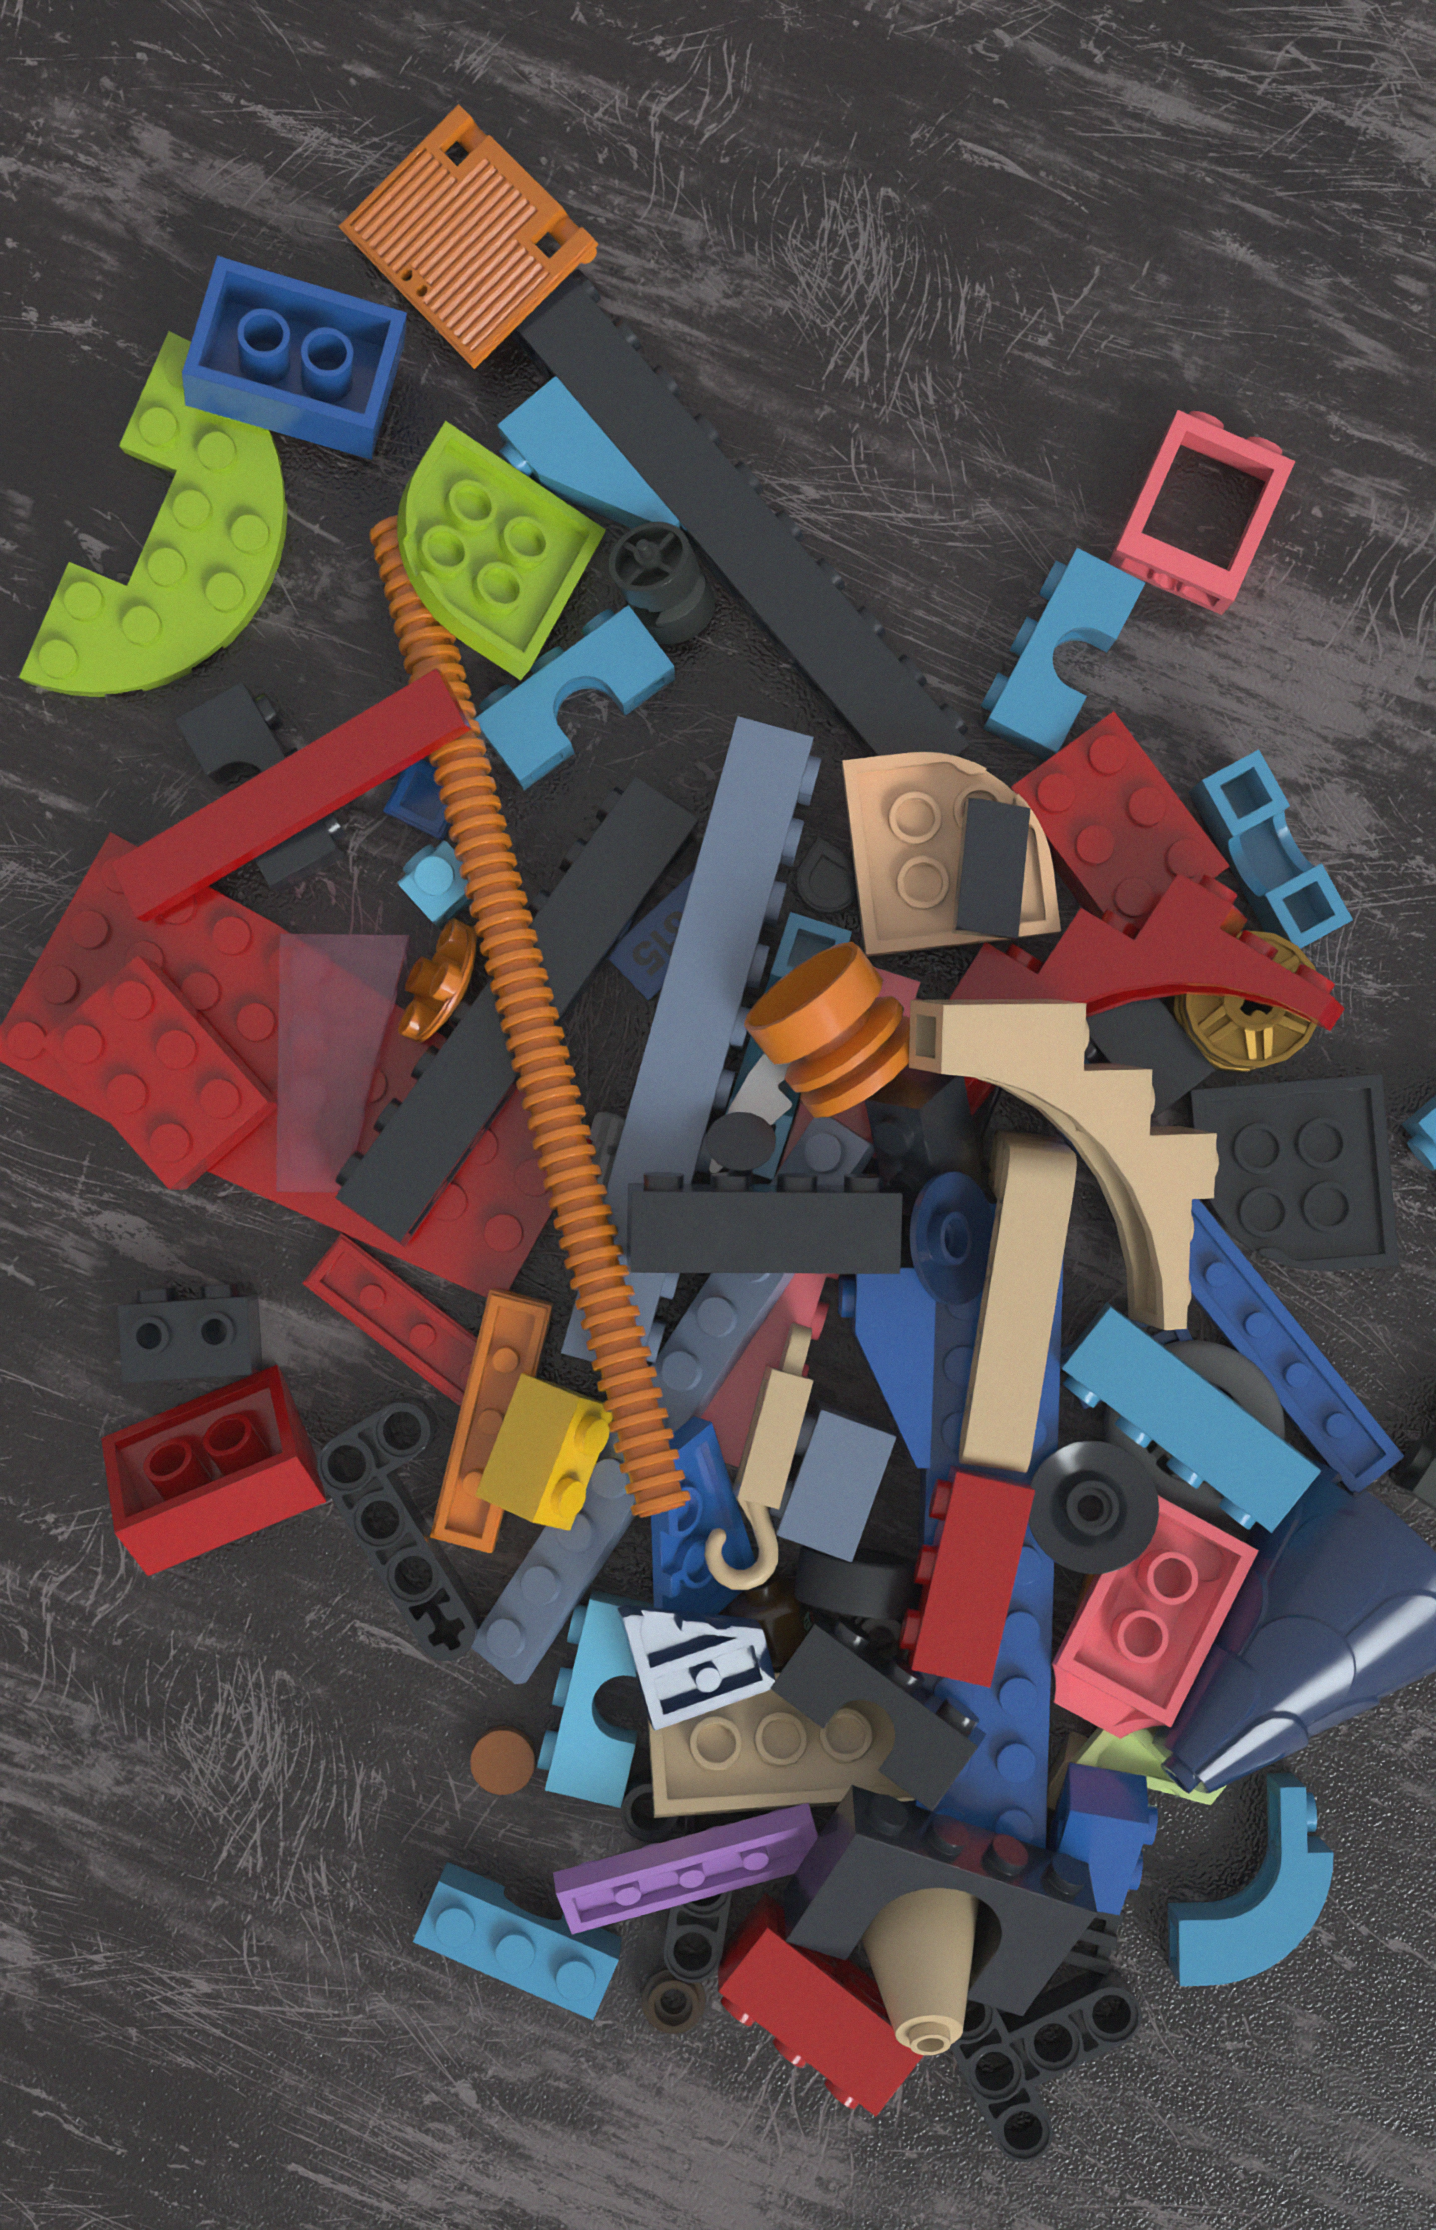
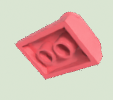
M1158 1496L1159 1518L1151 1542L1144 1552L1129 1565L1113 1572L1095 1574L1052 1663L1056 1684L1054 1703L1120 1739L1134 1731L1148 1727H1172L1259 1551Z

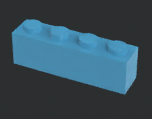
M1108 1302L1105 1303L1060 1360L1061 1368L1069 1374L1063 1384L1071 1392L1093 1408L1100 1399L1121 1415L1114 1423L1121 1431L1144 1448L1148 1446L1151 1440H1154L1173 1456L1166 1465L1194 1488L1198 1489L1205 1480L1223 1494L1224 1497L1218 1506L1248 1530L1257 1521L1272 1533L1321 1472L1301 1452Z

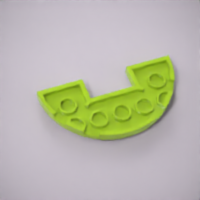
M170 331L165 338L119 447L125 454L175 474L127 586L71 562L68 563L19 678L26 683L49 691L88 697H105V694L123 693L139 689L148 691L169 684L192 673L193 667L209 658L222 646L226 648L251 621L273 583L284 547L288 514L281 469L282 462L270 430L185 406L182 371L191 342Z

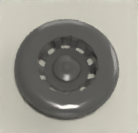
M1201 1340L1178 1341L1163 1345L1213 1385L1226 1390L1230 1394L1229 1397L1277 1435L1283 1439L1285 1438L1284 1415L1277 1393L1263 1371L1246 1356L1227 1346ZM1107 1404L1104 1416V1442L1126 1450L1139 1460L1152 1478L1158 1496L1200 1519L1226 1514L1218 1506L1224 1497L1223 1494L1205 1480L1196 1489L1171 1469L1166 1470L1156 1461L1162 1454H1165L1169 1459L1173 1455L1157 1443L1150 1448H1144L1132 1440L1114 1424L1121 1415Z

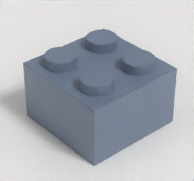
M816 1399L812 1413L805 1411L794 1452L797 1455L787 1478L780 1508L769 1507L770 1515L774 1516L776 1535L852 1562L896 1440V1435L890 1427Z

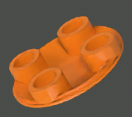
M455 918L450 919L439 936L436 953L433 958L429 960L422 956L413 965L405 984V990L414 994V998L401 1017L398 1026L399 1035L416 1043H421L434 1034L457 1008L468 988L475 963L477 935L473 927Z

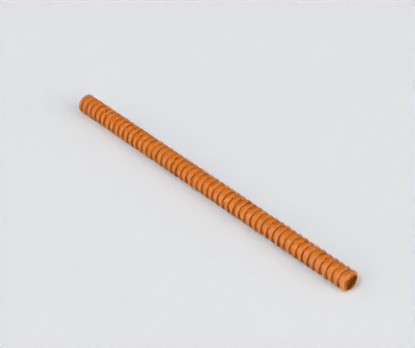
M398 515L391 516L380 521L370 530V541L376 547L374 557L377 564L381 565L378 571L382 582L386 583L383 589L385 597L388 601H391L388 609L391 617L396 620L393 625L396 636L401 638L398 644L399 650L403 656H406L403 665L406 673L412 675L408 683L411 684L436 668L445 674L472 730L431 753L428 757L431 766L438 768L433 776L436 784L443 787L438 793L442 804L448 805L443 813L446 822L453 824L448 832L451 840L458 843L454 849V854L458 861L463 862L459 868V873L463 880L469 881L464 887V891L468 899L474 900L469 910L473 918L479 919L474 929L478 937L484 938V941L479 946L483 956L490 959L484 965L487 974L495 978L490 983V988L494 995L500 996V999L495 1003L498 1014L505 1015V1019L500 1023L503 1033L510 1034L511 1037L505 1043L508 1052L515 1053L516 1056L511 1061V1066L514 1072L521 1074V1078L516 1081L518 1090L525 1092L527 1096L521 1103L524 1111L531 1112L532 1115L527 1120V1126L530 1131H536L537 1137L532 1140L533 1148L535 1151L542 1152V1157L537 1161L538 1167L541 1171H547L548 1177L543 1180L544 1188L553 1193V1197L548 1200V1204L551 1210L558 1211L559 1217L553 1222L556 1230H563L564 1237L559 1240L560 1248L569 1252L570 1257L564 1263L567 1270L574 1271L575 1277L570 1280L571 1289L579 1290L580 1298L575 1301L576 1308L579 1311H584L586 1318L580 1323L582 1329L590 1331L591 1339L586 1341L587 1349L595 1351L597 1359L592 1361L591 1364L594 1371H601L602 1380L597 1382L598 1390L607 1393L608 1400L603 1402L602 1405L605 1412H612L614 1421L608 1423L609 1431L611 1433L617 1432L619 1442L614 1444V1449L616 1453H623L625 1462L620 1464L619 1468L622 1474L629 1475L631 1482L625 1485L626 1494H634L636 1504L632 1505L630 1509L632 1515H639L640 1518L685 1506V1502L691 1500V1496L688 1490L682 1491L679 1482L685 1479V1474L683 1470H676L674 1461L680 1458L678 1450L670 1449L668 1440L674 1438L673 1430L671 1428L665 1429L663 1419L668 1417V1412L665 1407L659 1408L657 1399L663 1396L660 1387H654L652 1379L657 1376L656 1368L654 1366L648 1367L646 1358L652 1355L649 1346H642L640 1339L646 1335L645 1328L636 1324L635 1318L641 1313L639 1307L631 1305L630 1298L635 1295V1291L632 1285L625 1284L624 1278L630 1274L627 1265H620L619 1258L624 1255L623 1247L615 1245L613 1240L619 1234L616 1225L609 1224L608 1218L613 1215L612 1207L609 1204L603 1203L602 1198L608 1193L606 1186L598 1184L597 1178L602 1175L601 1167L598 1164L592 1163V1158L597 1155L595 1146L587 1144L586 1141L591 1136V1130L588 1125H584L581 1122V1119L586 1115L584 1106L576 1104V1099L581 1094L579 1087L571 1085L570 1082L575 1077L574 1068L565 1064V1060L570 1057L567 1046L560 1045L559 1041L565 1035L562 1027L555 1026L554 1023L559 1018L557 1008L549 1005V1002L554 998L553 991L549 987H544V983L549 979L548 973L545 968H541L538 965L544 958L541 950L533 947L538 941V936L535 930L528 928L533 918L529 910L523 909L528 900L525 892L518 890L523 883L519 872L512 870L517 865V860L514 853L507 851L512 846V841L509 834L502 832L507 827L504 815L497 813L502 807L499 797L492 795L497 786L494 778L487 776L492 768L489 759L482 757L487 750L484 741L477 738L481 734L479 722L473 720L476 715L474 704L467 701L471 696V691L468 684L463 682L466 678L464 667L458 664L461 655L458 647L453 645L456 637L432 616L413 588L399 551L397 537Z

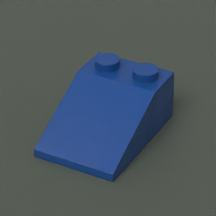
M900 1265V1274H850V1276H839L837 1313L840 1314V1317L849 1318L851 1333L907 1455L917 1468L930 1469L936 1300L922 1286L914 1265Z

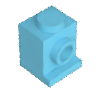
M447 841L441 842L436 848L429 844L417 852L403 867L406 875L397 882L440 930L445 927L450 919L455 918L474 901L468 899L465 895L464 887L469 881L463 880L459 873V868L463 862L456 859L454 849Z

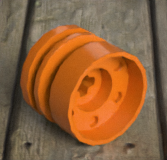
M853 942L832 946L795 967L777 981L755 1003L747 1014L744 1023L746 1030L774 1065L791 1062L787 1067L784 1080L795 1092H801L800 1101L815 1118L830 1117L857 1105L890 1082L909 1063L910 1018L903 1016L904 1007L893 996L877 997L881 991L883 979L859 946Z

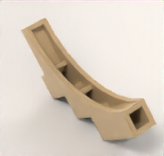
M1057 999L911 1000L909 1068L939 1074L970 1076L997 1085L1038 1109L1073 1143L1097 1178L1115 1219L1127 1273L1129 1319L1162 1330L1187 1329V1306L1190 1303L1192 1292L1189 1281L1190 1242L1194 1234V1221L1191 1215L1192 1199L1214 1198L1215 1176L1219 1167V1158L1216 1150L1217 1133L1184 1126L1150 1127L1151 1114L1155 1106L1152 1069L1118 1063L1084 1064V1052L1089 1043L1086 1003Z

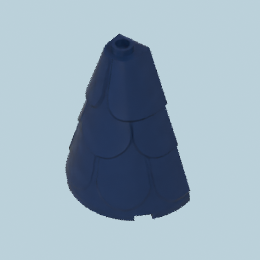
M1309 1459L1321 1472L1272 1533L1257 1521L1253 1524L1245 1543L1259 1551L1172 1727L1158 1726L1152 1744L1166 1758L1160 1765L1162 1770L1178 1787L1188 1794L1194 1789L1198 1792L1209 1794L1307 1747L1310 1737L1378 1706L1380 1699L1436 1671L1435 1551L1409 1525L1368 1491L1364 1490L1360 1495L1357 1491L1346 1492L1338 1487L1337 1484L1342 1479L1340 1473L1318 1461Z

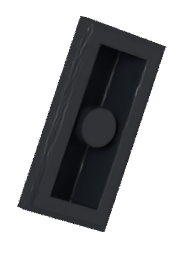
M968 797L965 801L952 933L1018 939L1031 808L980 798Z

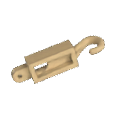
M792 1323L787 1334L778 1369L769 1366L765 1367L732 1490L752 1525L759 1548L757 1562L745 1570H736L730 1567L724 1561L721 1553L722 1546L726 1540V1533L721 1528L713 1529L705 1544L704 1556L709 1572L718 1583L732 1590H749L763 1584L773 1574L778 1563V1542L768 1507L780 1508L814 1381L802 1375L812 1335L811 1327Z

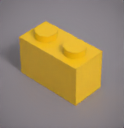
M521 1373L475 1496L530 1522L570 1531L576 1515L585 1502L586 1488L599 1453L604 1449L608 1441V1423L612 1422V1412H605L600 1401L559 1384Z

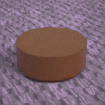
M511 1726L494 1727L486 1731L478 1739L472 1751L470 1765L473 1777L484 1790L497 1795L515 1793L522 1789L530 1780L536 1764V1752L530 1738L521 1730Z

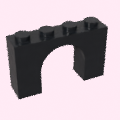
M854 1785L850 1787L783 1891L785 1941L843 1960L848 1958L879 1911L900 1896L922 1889L946 1888L963 1891L978 1897L988 1905L976 1921L967 1999L1023 2016L1097 1915L1088 1863L1077 1860L1069 1855L1059 1854L1017 1840L1012 1836L999 1834L957 1820L952 1816L938 1814L899 1801L892 1796L878 1794Z

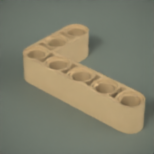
M997 1129L994 1135L989 1163L992 1171L988 1174V1183L997 1198L960 1435L959 1463L1024 1473L1027 1472L1030 1464L1076 1178V1154L1058 1137Z

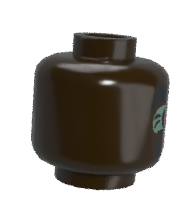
M773 1572L763 1584L749 1590H744L730 1602L727 1611L728 1616L757 1620L763 1629L774 1673H781L817 1621L813 1607L798 1601L795 1597V1580L780 1578V1575L776 1572Z

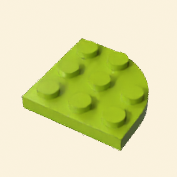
M447 421L444 422L410 477L402 494L397 517V537L402 562L408 578L423 604L432 616L452 635L519 680L525 676L533 665L606 529Z

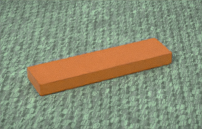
M494 1287L489 1290L430 1538L491 1554L494 1551L504 1509L476 1497L475 1494L521 1373L537 1378L555 1303Z

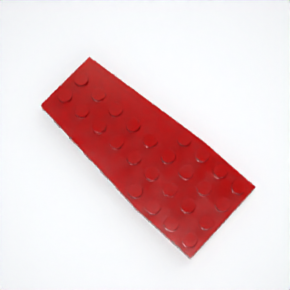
M110 832L0 1026V1062L109 1122L43 1048L39 1041L134 957L140 955L152 960L281 1104L207 1170L208 1172L488 1298L489 1290L493 1287L510 1291L554 1212L548 1204V1200L553 1197V1193L546 1190L543 1185V1180L548 1177L547 1171H541L537 1163L542 1157V1152L535 1151L532 1140L537 1137L536 1131H530L527 1126V1120L532 1115L531 1112L524 1111L521 1103L527 1097L526 1093L520 1092L517 1088L404 1248L342 1205L335 1198L342 1188L335 1183V1179L355 1151L358 1150L365 1155L377 1139L379 1133L373 1130V1126L388 1103L393 1098L403 1102L417 1083L411 1077V1073L421 1056L431 1045L441 1049L447 1038L436 1031L425 1041L416 1043L399 1035L398 1026L405 1011L404 1009L279 925L209 886L148 922L136 919L110 863L134 850L137 846ZM589 1137L586 1139L587 1144H592L593 1141Z

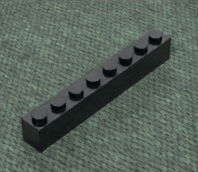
M636 776L625 791L616 786L609 793L595 817L602 822L588 842L581 837L576 840L559 867L565 873L564 877L552 893L542 889L527 909L531 912L533 918L528 928L535 930L538 936V941L533 947L540 949L544 958L538 965L547 970L549 977L544 983V987L551 988L554 995L549 1005L556 1007L559 1013V1018L554 1022L555 1026L561 1027L697 835L699 822L697 817ZM494 976L491 977L478 997L468 993L462 999L448 1022V1025L454 1028L452 1034L441 1049L431 1045L425 1051L411 1073V1077L417 1083L403 1102L393 1098L388 1103L373 1126V1130L379 1133L377 1139L365 1155L358 1150L355 1151L335 1179V1183L342 1187L335 1198L342 1205L404 1248L517 1090L516 1081L521 1078V1074L514 1072L511 1066V1061L516 1058L515 1053H509L505 1043L511 1038L510 1034L503 1033L500 1023L505 1019V1015L498 1014L495 1003L500 999V996L494 995L490 988V983L495 979Z

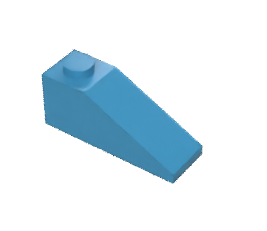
M557 376L552 378L497 424L502 443L505 445L498 451L501 458L526 476H531L536 483L557 497L632 529L651 522H665L680 529V521Z

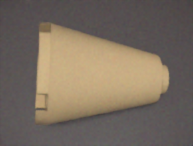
M930 1888L900 1896L879 1911L861 1937L896 2039L902 2045L911 2048L913 2052L920 2055H936L945 2052L963 2033L979 1905L978 1897L963 1891Z

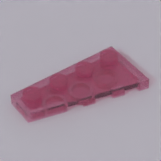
M280 934L276 1192H339L342 1188L335 1183V1179L357 1147L365 1116L364 1109L372 1079L375 1078L379 1064L380 1049L389 1016H391L403 962L407 958L412 939L409 935Z

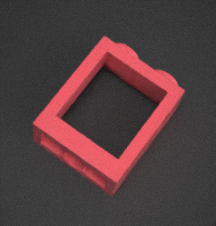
M1178 410L1164 434L1108 564L1140 580L1222 615L1237 596L1295 461L1282 456V449L1269 440L1260 437H1248L1246 440L1223 430L1224 424L1212 415L1200 411H1191L1189 414ZM1180 445L1265 481L1227 570L1141 533Z

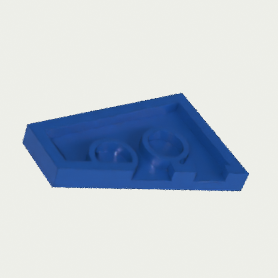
M693 1416L673 1433L674 1438L668 1440L670 1449H677L680 1458L675 1460L674 1463L676 1470L681 1469L684 1471L685 1479L679 1482L682 1491H689L691 1500L685 1502V1506L651 1515L654 1608L717 1615L744 1590H732L718 1583L709 1572L704 1554L705 1544L711 1531L716 1528H721L725 1531L726 1540L722 1546L721 1553L724 1561L730 1567L736 1570H745L752 1567L756 1561L736 1497L732 1492V1484L713 1423Z

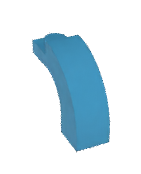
M1267 1773L1268 1846L1264 1862L1256 1877L1243 1890L1223 1900L1214 1902L1167 1903L1169 1968L1179 1986L1222 1985L1257 1975L1278 1963L1294 1950L1316 1922L1330 1888L1334 1852L1319 1836L1307 1837V1832L1316 1831V1802L1313 1793L1306 1792V1786L1293 1773Z

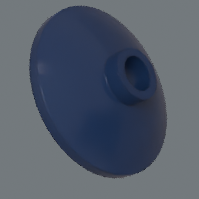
M960 1172L937 1174L923 1186L914 1204L910 1223L911 1256L919 1281L932 1298L946 1305L968 1303L983 1289L994 1223L989 1203L983 1191L972 1178Z

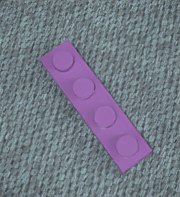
M809 1802L787 1809H777L765 1815L725 1826H715L703 1832L663 1843L649 1844L641 1849L597 1861L584 1862L572 1868L553 1872L556 1895L571 1934L794 1874L818 1838Z

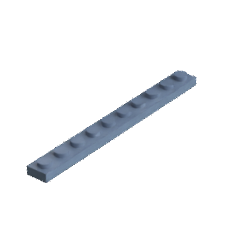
M833 1116L814 1117L770 1184L777 1185L778 1174L807 1173L818 1175V1185H844L845 1174L862 1173L875 1153L874 1144ZM711 1273L658 1354L655 1363L651 1365L656 1368L657 1376L652 1379L653 1386L660 1387L663 1394L661 1398L657 1399L659 1408L665 1407L668 1412V1417L663 1419L665 1429L671 1428L674 1433L693 1416L701 1418L795 1273ZM609 1431L608 1441L604 1449L599 1453L587 1485L585 1502L576 1515L571 1530L567 1531L550 1526L544 1528L478 1629V1634L471 1648L514 1684L526 1683L574 1611V1608L578 1605L635 1518L630 1509L632 1505L636 1504L634 1494L628 1495L625 1490V1485L631 1483L629 1475L622 1474L619 1465L625 1462L623 1453H616L614 1449V1444L619 1442L617 1432L611 1433Z

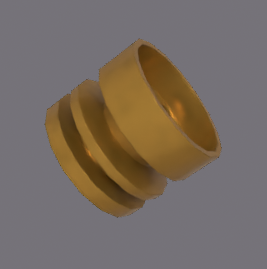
M1249 931L1275 947L1278 953L1273 961L1294 973L1300 963L1316 971L1315 966L1297 945L1274 933ZM1240 932V933L1238 934V936L1236 937V939H1238V938L1240 937V935L1242 934V932ZM1189 994L1168 996L1167 1010L1217 1071L1240 1073L1287 1060L1308 1043L1317 1026L1284 1009L1257 1002L1255 1004L1261 1010L1244 1014L1240 1007L1245 999L1237 997Z

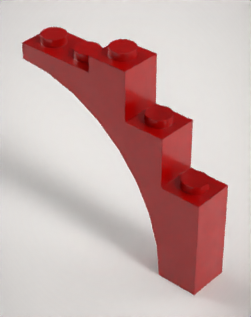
M1179 872L1141 931L1108 909L1099 919L1080 908L1045 964L1012 943L1004 954L985 942L949 1000L1057 999L1086 1003L1087 1018L1133 1001L1180 994L1230 996L1284 1009L1328 1031H1331L1345 1010L1330 995L1335 984L1317 971L1300 963L1294 973L1273 961L1278 953L1275 947L1247 930H1244L1240 937L1236 939L1248 919L1233 905L1238 896L1234 891L1208 875L1204 874L1197 884ZM964 1076L971 1116H973L996 1085L970 1076Z

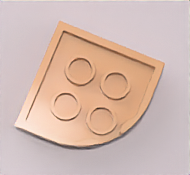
M912 752L843 760L841 766L865 956L1010 940L952 933L965 801L968 797L980 798L1030 808L1020 794L1016 795L1005 783L985 771L987 768L967 759L943 753ZM1031 809L1018 938L1051 935L1061 932L1050 848L1045 833Z

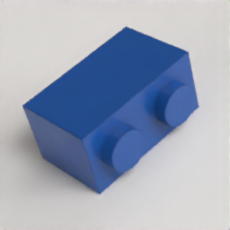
M1069 1762L1046 1838L1045 1849L1069 1855L1089 1864L1098 1912L1120 1915L1128 1889L1137 1890L1140 1885L1143 1869L1142 1845L1153 1844L1158 1823L1157 1806L1148 1804L1146 1776Z

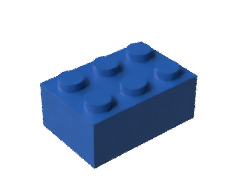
M217 256L182 371L185 406L372 460L404 348L407 312Z

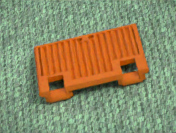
M459 104L338 226L474 369L580 263H590L595 258L597 253L596 247L599 245L583 227L579 228L570 219L563 207L490 135L487 136L477 126L472 117ZM456 141L469 153L458 166L445 154ZM547 232L561 246L550 259L535 245ZM410 275H412L411 279L408 280V281H406V279H407Z

